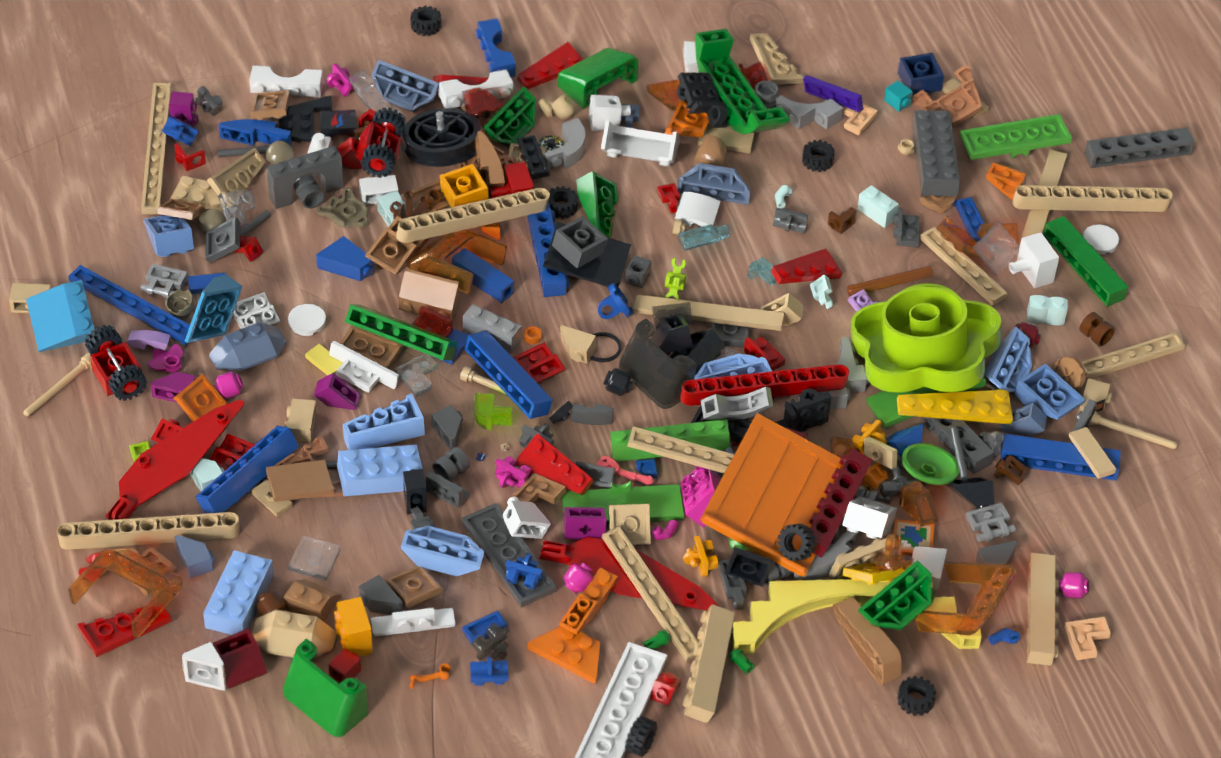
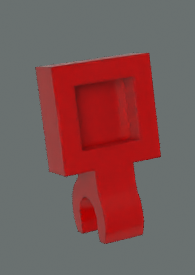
M675 183L657 186V193L661 202L668 203L670 213H676L680 194Z

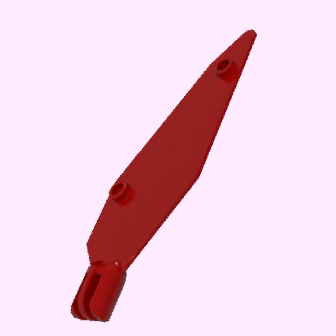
M237 400L211 410L141 453L119 480L120 498L106 514V519H129L139 505L189 475L243 408L244 401Z
M585 537L569 545L547 540L543 541L540 560L566 564L570 567L575 563L581 565L583 562L592 569L590 573L595 576L599 568H602L618 576V581L612 588V592L643 599L603 539ZM636 549L673 605L708 611L712 604L719 606L701 587Z

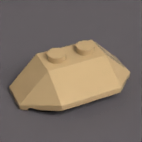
M279 610L257 618L252 631L256 642L266 653L293 657L297 646L306 638L316 646V657L326 652L330 653L334 649L337 638L336 631L318 617Z

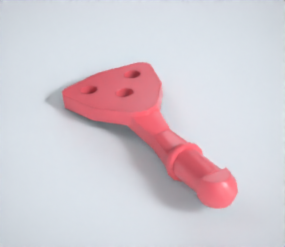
M602 456L596 464L615 468L614 475L626 477L634 482L637 481L646 485H651L654 482L651 476L624 470L614 459L608 456Z

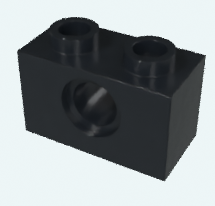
M423 469L403 471L404 501L407 515L411 514V509L417 506L422 513L427 512L426 484Z

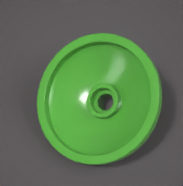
M918 443L908 446L903 452V466L911 476L921 482L931 485H944L953 482L958 477L959 468L957 460L948 451L938 446Z

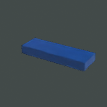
M973 198L957 199L954 205L971 242L989 240L990 234Z

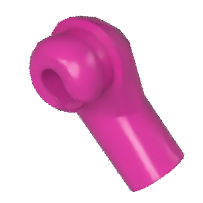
M670 520L665 529H662L660 526L653 527L651 530L653 538L656 540L671 538L679 524L675 520Z

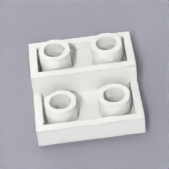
M683 192L675 219L679 221L682 219V223L690 227L695 223L710 230L713 227L720 201L703 194Z
M265 292L238 301L233 312V316L240 329L259 322L268 325L280 322Z

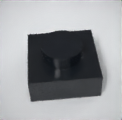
M567 401L549 419L553 424L558 420L563 422L570 415L568 411L573 405Z

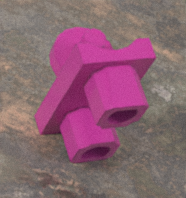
M337 63L333 64V71L327 76V85L330 88L336 87L344 97L349 96L350 91L356 90L358 81L355 78H349L350 73L347 68H341Z
M507 456L504 460L498 458L495 461L497 466L495 471L496 478L500 480L499 486L502 488H506L508 485L512 487L515 485L520 488L531 475V469L526 465H522L519 469L515 468L516 461L510 456Z

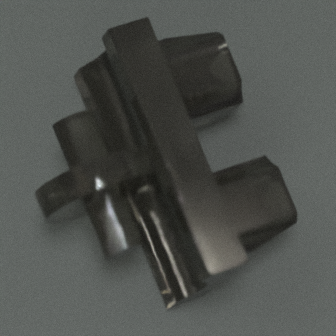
M493 623L485 632L491 638L489 641L482 635L474 639L472 646L478 652L476 657L481 661L490 654L493 659L497 656L504 659L508 655L506 648L509 647V644L504 641L507 639L506 635L510 630L507 627L502 629Z

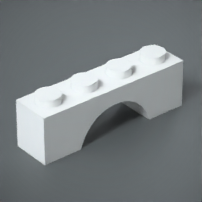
M252 66L250 75L251 93L290 90L291 96L321 97L323 87L322 70L305 69L301 74L287 78L274 74L270 67Z
M507 70L491 72L486 82L475 86L463 84L457 79L439 83V97L445 108H455L512 97L513 82Z

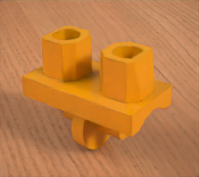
M876 419L873 424L865 423L861 430L862 436L855 435L852 438L853 447L860 449V453L864 454V438L867 437L886 444V434L881 429L882 422Z
M694 536L695 545L693 550L688 548L687 553L683 556L685 564L696 567L698 564L701 576L705 577L708 576V570L718 568V559L716 555L706 557V554L713 553L712 540L701 541L700 536Z

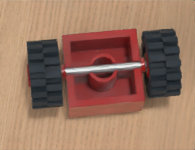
M385 107L382 108V111L380 109L377 110L372 122L361 133L355 157L361 161V166H363L364 171L367 170L368 175L372 173V177H375V175H378V178H381L382 175L387 177V174H391L394 164L397 162L402 138L400 137L404 130L405 118L402 117L401 112L397 114L398 110L396 109L391 111L392 108L386 110Z
M102 325V328L96 327V331L91 330V335L88 334L86 336L87 339L84 341L85 347L90 353L92 371L106 395L114 394L119 400L123 399V401H126L127 398L132 400L133 396L138 397V393L142 394L144 392L142 389H146L145 384H147V380L127 343H123L117 330L111 325L107 327Z

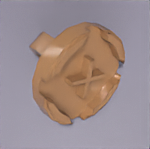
M1074 357L1060 358L1052 366V370L1077 392L1082 388L1088 377L1085 374L1083 364Z

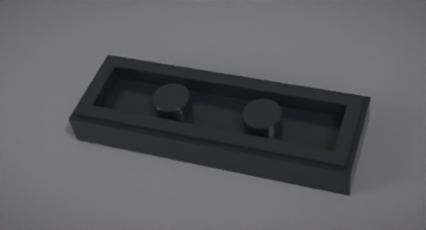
M535 135L517 138L518 146L529 168L532 180L550 176V171Z

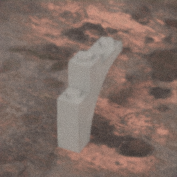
M849 337L841 338L840 359L837 364L845 365L849 369L847 385L841 390L825 391L831 395L830 409L846 408L847 400H850V393L865 392L866 384H869L864 365H858L857 359H854V345L850 344Z

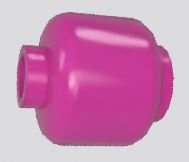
M232 371L216 378V385H213L226 400L240 395L242 388H244L239 374H235Z
M583 562L581 565L573 564L564 575V585L576 594L578 592L583 593L588 584L593 580L594 576L590 573L592 569Z
M1066 572L1063 579H1059V591H1063V595L1066 598L1082 599L1085 594L1089 593V578H1086L1085 574L1081 572Z

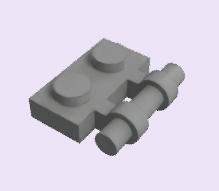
M152 264L145 276L146 282H149V285L142 283L141 291H145L150 295H162L163 298L167 299L170 294L176 292L173 289H182L188 277L187 272Z
M1002 502L966 512L965 518L972 531L981 530L982 532L976 535L978 542H989L995 537L1009 536V533L1016 531L1013 524L1006 525L1010 521V515ZM997 526L998 529L990 530V527Z

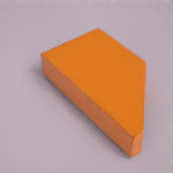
M878 462L867 470L863 478L874 490L881 485V482H885L888 479L884 465Z

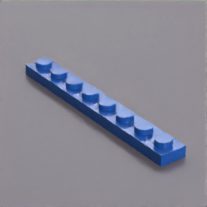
M82 265L78 266L68 276L70 282L82 280L84 290L158 331L169 334L171 338L184 345L188 344L185 342L190 325Z

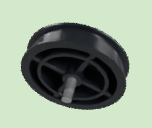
M440 108L420 113L411 118L404 126L402 136L405 141V154L412 161L430 167H445L465 162L476 155L475 139L478 131H481L480 122L473 114L460 109Z

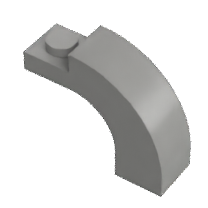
M578 118L562 123V138L566 144L544 153L548 169L564 165L567 169L575 165L582 158L585 151V129Z
M764 387L741 396L726 397L715 394L702 399L701 406L704 419L712 421L727 419V421L754 417L756 413L762 414L763 410L773 407L770 388Z

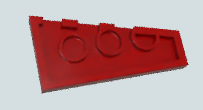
M566 42L519 73L517 80L528 90L558 78V74L562 70L584 59L569 42Z
M826 248L775 265L771 270L778 284L815 281L823 275H826L829 279H839L843 274Z
M538 433L515 460L517 467L526 465L531 469V473H536L566 486V489L582 496L595 481Z
M162 603L135 609L132 613L124 614L122 612L115 614L116 617L108 619L102 617L88 624L84 622L78 623L77 627L95 656L99 657L170 623L171 617Z

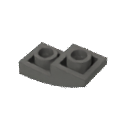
M574 403L571 421L588 425L612 424L614 408L595 403L592 409Z

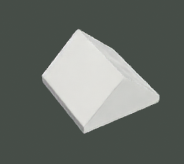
M211 642L183 654L182 661L186 682L223 691L226 690L224 663Z

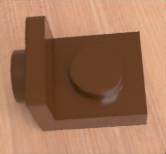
M850 207L847 211H843L840 216L831 211L828 217V226L840 234L844 233L856 223L857 210Z
M1009 455L997 462L994 476L998 478L1001 474H1004L1019 485L1029 468Z

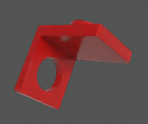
M178 143L174 144L176 161L184 167L186 172L206 164L204 150L187 156ZM201 157L199 162L192 163L194 158Z

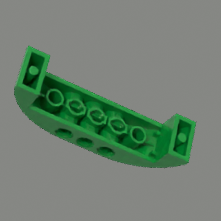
M727 28L696 33L695 53L699 73H710L721 103H726V120L728 125L740 134L775 130L785 126L790 118L782 107L767 109L730 57L734 38Z

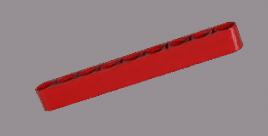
M837 364L687 380L682 385L680 400L687 406L701 405L702 399L715 394L734 397L745 395L764 387L770 388L772 397L801 394L805 389H814L817 392L841 390L847 385L849 369L845 365Z

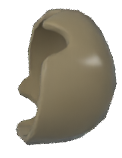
M285 141L273 142L265 152L266 160L272 165L294 158L293 148Z
M209 209L200 216L199 227L206 233V231L228 220L219 209Z
M178 289L167 297L165 306L171 315L184 317L193 310L194 298L189 290L182 291Z

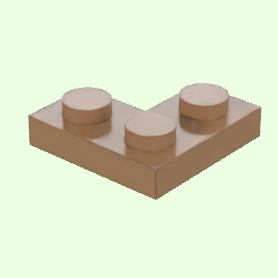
M534 473L511 497H518L520 501L532 503L541 498L556 504L567 491L566 486Z

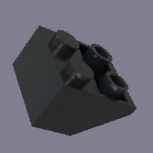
M681 313L663 318L649 339V345L656 357H665L671 352L685 351L688 347L693 346L688 324Z

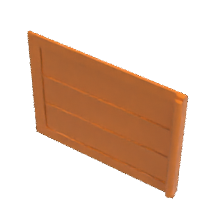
M756 413L700 520L703 524L774 560L773 562L797 575L805 577L815 554L811 553L812 556L806 560H788L787 557L782 556L783 552H779L780 545H777V542H780V539H778V535H782L780 531L785 529L784 527L787 525L804 524V526H811L809 520L814 512L817 513L819 511L816 506L821 497H826L827 494L824 491L829 482L833 483L834 479L831 477L836 468H841L842 465L839 464L841 458ZM795 534L792 543L797 551L801 547V538L798 534Z

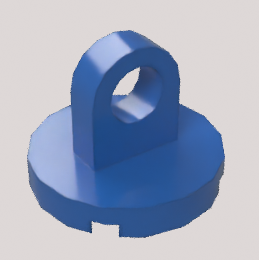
M615 283L609 285L608 290L611 295L598 304L599 316L604 319H610L620 312L627 318L632 316L634 311L632 307L627 306L628 300L621 289ZM609 305L612 307V310L609 313L602 312V307Z

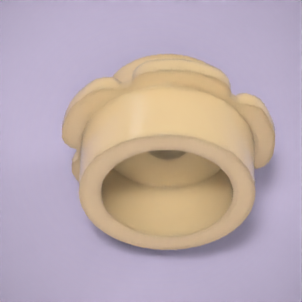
M903 139L898 145V150L903 155H909L915 151L914 142L910 139Z
M682 219L680 221L674 220L672 234L677 235V237L684 233L685 223H682Z

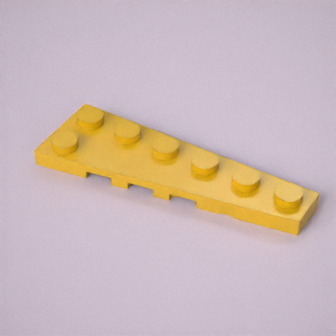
M1008 390L898 395L897 397L898 415L1011 424L1013 421Z

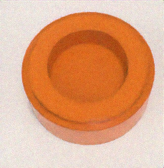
M536 326L527 327L523 334L524 341L532 345L540 343L542 340V330Z

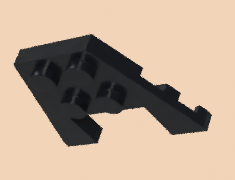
M332 96L288 106L286 116L279 118V128L291 131L293 142H311L313 136L317 134L314 133V112L332 111ZM325 134L324 136L332 139L333 146V134Z

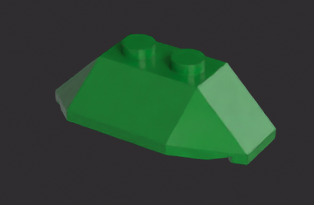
M523 86L485 123L483 129L497 142L511 145V143L517 144V138L524 137L535 125L536 98Z
M917 560L859 608L858 612L873 626L902 630L931 606L932 573Z

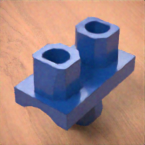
M170 115L161 132L191 147L199 130Z
M527 553L525 558L518 557L517 563L507 560L505 565L507 569L506 581L517 584L519 576L526 577L524 586L527 588L535 589L538 582L543 580L544 575L542 570L537 568L538 562L532 561V554Z
M487 657V661L470 662L471 683H474L475 686L483 685L485 682L503 685L505 681H509L508 660L491 661V657Z

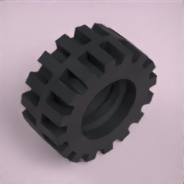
M419 6L418 9L415 8L410 15L411 29H413L414 33L417 32L418 35L422 34V36L427 34L431 36L432 33L436 34V31L439 32L441 28L440 11H437V8H432V6Z
M813 140V142L809 141L803 148V165L814 172L815 170H818V172H821V170L827 171V169L833 166L834 147L832 148L831 144H827L828 142L826 141L822 142V140H819V142H816V140Z
M557 186L556 189H550L548 203L550 209L554 210L555 218L561 217V219H564V217L570 218V215H575L578 208V195L575 194V191H571L569 187L566 189L565 186H562V188ZM563 201V202H567V203H565V204H559V203H556V202Z
M804 524L785 526V529L780 531L782 535H778L780 542H777V545H780L779 552H783L782 556L792 561L810 558L812 556L811 553L815 552L813 547L817 546V543L814 542L816 536L812 535L814 531L809 530L810 527L804 526ZM795 534H798L801 538V547L798 551L795 550L792 543Z
M913 676V679L907 677L906 681L903 680L899 686L898 705H901V709L903 711L906 710L907 714L913 713V716H916L918 713L922 716L924 712L927 714L934 706L936 689H934L933 683L930 684V680L927 679L925 681L922 676H920V679L917 676ZM918 692L925 698L917 700L911 698L908 694Z
M641 715L637 717L627 735L625 750L644 757L656 736L657 722Z

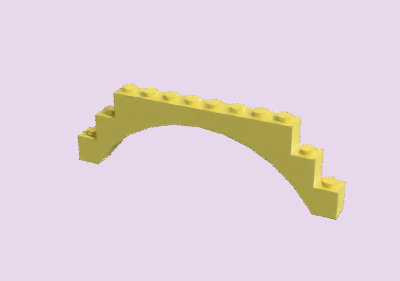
M851 579L769 581V601L751 602V622H733L731 634L733 650L738 648L744 651L743 654H754L769 635L785 623L805 613L833 607V604L851 597L860 605H864L892 581H878L877 585H868L866 581H852ZM934 592L931 593V599L933 600L931 606L916 617V619L939 631L958 649L979 648L982 635L978 616L958 617L955 597H934Z

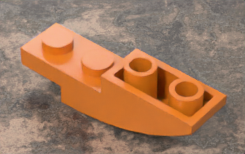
M599 568L584 592L577 596L560 621L559 626L576 635L580 633L607 601L608 594L618 581V576Z

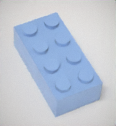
M417 445L343 450L338 452L337 469L343 497L403 492V471L423 469Z
M233 551L203 613L205 628L230 635L249 628L257 611V599L267 590L274 575L272 560Z

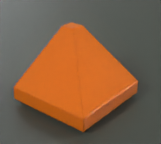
M500 223L481 226L484 233L495 239H500Z

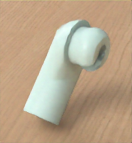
M788 185L781 186L775 193L777 208H784L786 206L784 197L792 194V188Z

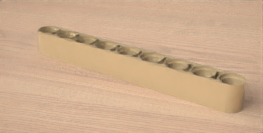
M1020 185L1016 188L1012 204L1018 209L1165 212L1170 205L1173 194L1167 188Z
M536 188L403 218L399 221L396 237L402 243H409L540 213L546 210L550 193L545 188Z
M224 512L64 523L57 528L60 547L72 550L175 543V536L177 535L195 541L233 539L240 534V525L237 514Z

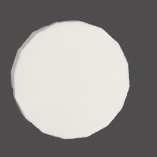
M1092 225L1087 227L1083 233L1084 239L1094 247L1099 255H1106L1109 252L1113 253L1118 247V234L1108 226Z
M314 304L298 305L289 313L288 324L294 333L301 336H311L317 331L319 333L326 325V315L319 306Z

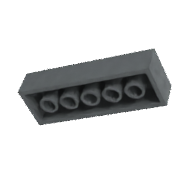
M914 110L912 130L921 196H957L960 178L950 111Z

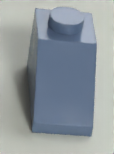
M1034 403L1012 411L1013 421L1011 424H1001L1000 426L1002 432L1030 437L1045 431L1047 416Z
M180 535L175 536L176 549L189 578L213 571L212 562H215L214 555L211 550H207L205 543Z

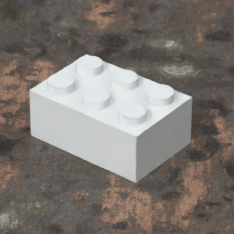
M859 496L849 502L843 526H846L848 531L854 533L862 531L867 533V537L878 539V537L881 538L891 531L897 508Z

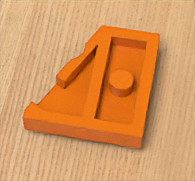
M994 162L986 174V179L1011 200L1014 198L1016 188L1022 185L1026 178L1025 173Z

